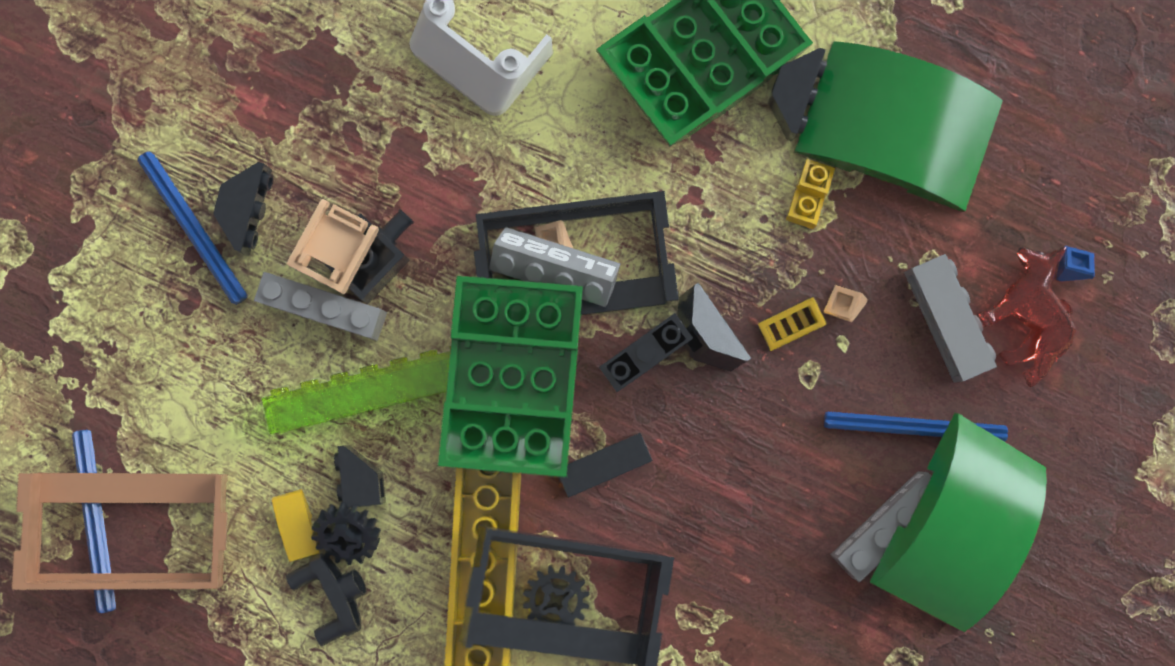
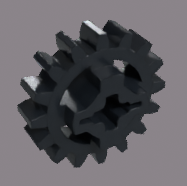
M341 502L338 509L333 504H330L327 510H321L311 528L314 531L311 540L318 541L315 548L317 550L324 549L326 551L324 554L325 558L331 555L334 556L335 563L337 564L341 559H345L347 565H351L353 559H356L361 564L365 557H372L374 550L377 549L380 542L379 534L381 528L375 527L377 519H368V510H364L361 513L358 512L356 504L351 509L347 508L344 502Z
M549 565L548 573L546 574L541 569L537 570L538 580L529 578L528 583L532 589H524L523 595L530 598V600L523 603V608H531L532 610L527 616L528 619L537 618L540 621L576 625V618L582 621L585 619L581 609H589L590 603L583 601V598L589 596L590 592L589 590L581 589L585 584V579L582 578L576 581L577 571L575 569L567 574L565 573V565H561L559 571H555L553 565ZM552 579H563L569 583L563 586L555 584ZM541 586L544 592V599L536 604V592ZM552 592L557 596L565 594L562 597V605L559 606L556 602L548 604L551 600ZM577 594V605L572 612L568 605L569 599ZM547 613L557 614L560 619H551L545 615Z

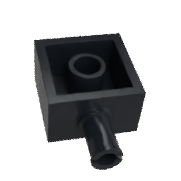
M401 209L382 229L379 227L372 245L348 287L362 301L368 304L410 261L395 246L397 244L395 241L414 223ZM360 213L358 217L368 222L364 235H366L372 224ZM323 263L333 273L335 268Z

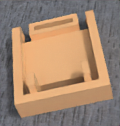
M322 199L286 264L345 295L379 228L371 225L366 235H364L368 225L367 221L334 204L329 214L326 215L330 202ZM312 257L335 268L330 280L307 268Z

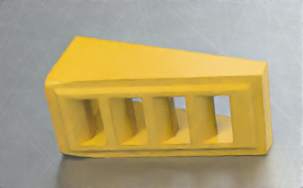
M814 297L758 323L771 351L827 325ZM806 307L809 308L815 320V323L811 325L803 311ZM797 312L804 326L801 330L798 329L791 315ZM783 318H786L793 332L790 335H787L780 321ZM775 323L782 339L776 340L769 326L770 324Z

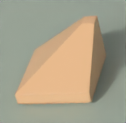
M562 220L535 227L536 237L573 248Z
M835 285L824 313L853 322L866 305L868 299L863 293Z

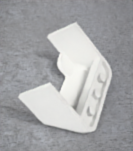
M426 0L410 39V48L414 56L489 115L497 116L503 114L553 54L552 39L546 34L528 58L515 49H506L494 61H491L447 26L455 13L454 0Z

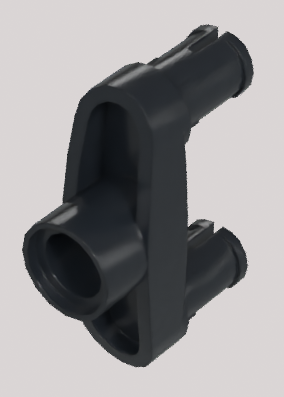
M319 553L310 558L309 563L286 575L287 583L293 591L318 579L337 614L336 619L314 631L315 638L320 646H324L344 635L350 636L361 630V617L356 599L365 595L367 590L365 582L357 570L352 569L342 574L330 557L325 558L324 553Z

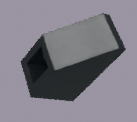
M338 446V453L334 454L335 469L340 471L341 483L337 484L338 501L344 502L347 508H351L354 504L357 507L386 503L383 472L352 446Z

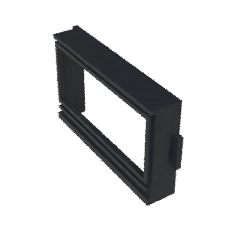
M665 191L476 214L480 248L479 251H474L476 275L480 278L493 279L492 270H489L491 256L488 231L504 229L505 227L515 228L548 224L559 220L564 222L651 211L659 276L616 281L606 307L582 300L581 315L671 304L672 301L679 300L674 263L668 264L663 229L669 228Z
M479 525V536L474 564L471 569L459 642L465 648L472 649L473 644L634 664L636 666H657L662 633L657 632L662 595H669L675 557L643 550ZM491 541L648 564L637 632L629 633L478 612Z

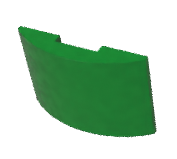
M671 0L650 16L646 17L644 15L598 47L596 52L665 142L671 147L736 106L778 74L782 65L799 57L813 42L780 0Z
M833 41L826 60L825 71L822 78L819 79L816 88L818 91L815 100L807 113L808 121L806 127L799 136L794 153L848 172L855 170L906 188L908 189L907 193L965 212L1003 100L972 80L927 61L877 47Z
M468 276L456 277L451 328L452 343L446 402H444L438 466L567 477L583 286Z
M954 413L927 467L928 470L933 472V475L907 527L903 528L898 525L870 583L966 632L994 607L1021 569L1040 524L1046 496L1047 478L1045 466L962 415Z

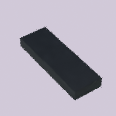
M638 433L569 463L567 477H560V480L569 498L653 460L641 433Z

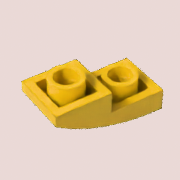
M806 159L785 220L813 230L815 229L824 199L829 192L835 168Z
M303 489L272 497L277 525L289 562L319 554L320 550L315 548L318 541L311 540L314 532L311 529L313 526L311 523L312 514Z

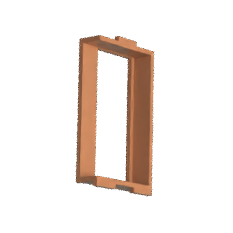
M18 473L16 512H23L21 550L14 551L12 590L220 588L224 585V551L227 546L228 512H226V489L228 474ZM43 503H214L211 573H40Z

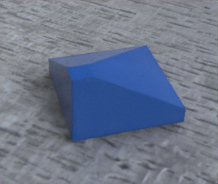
M1064 246L1056 280L1093 279L1095 277L1094 253Z

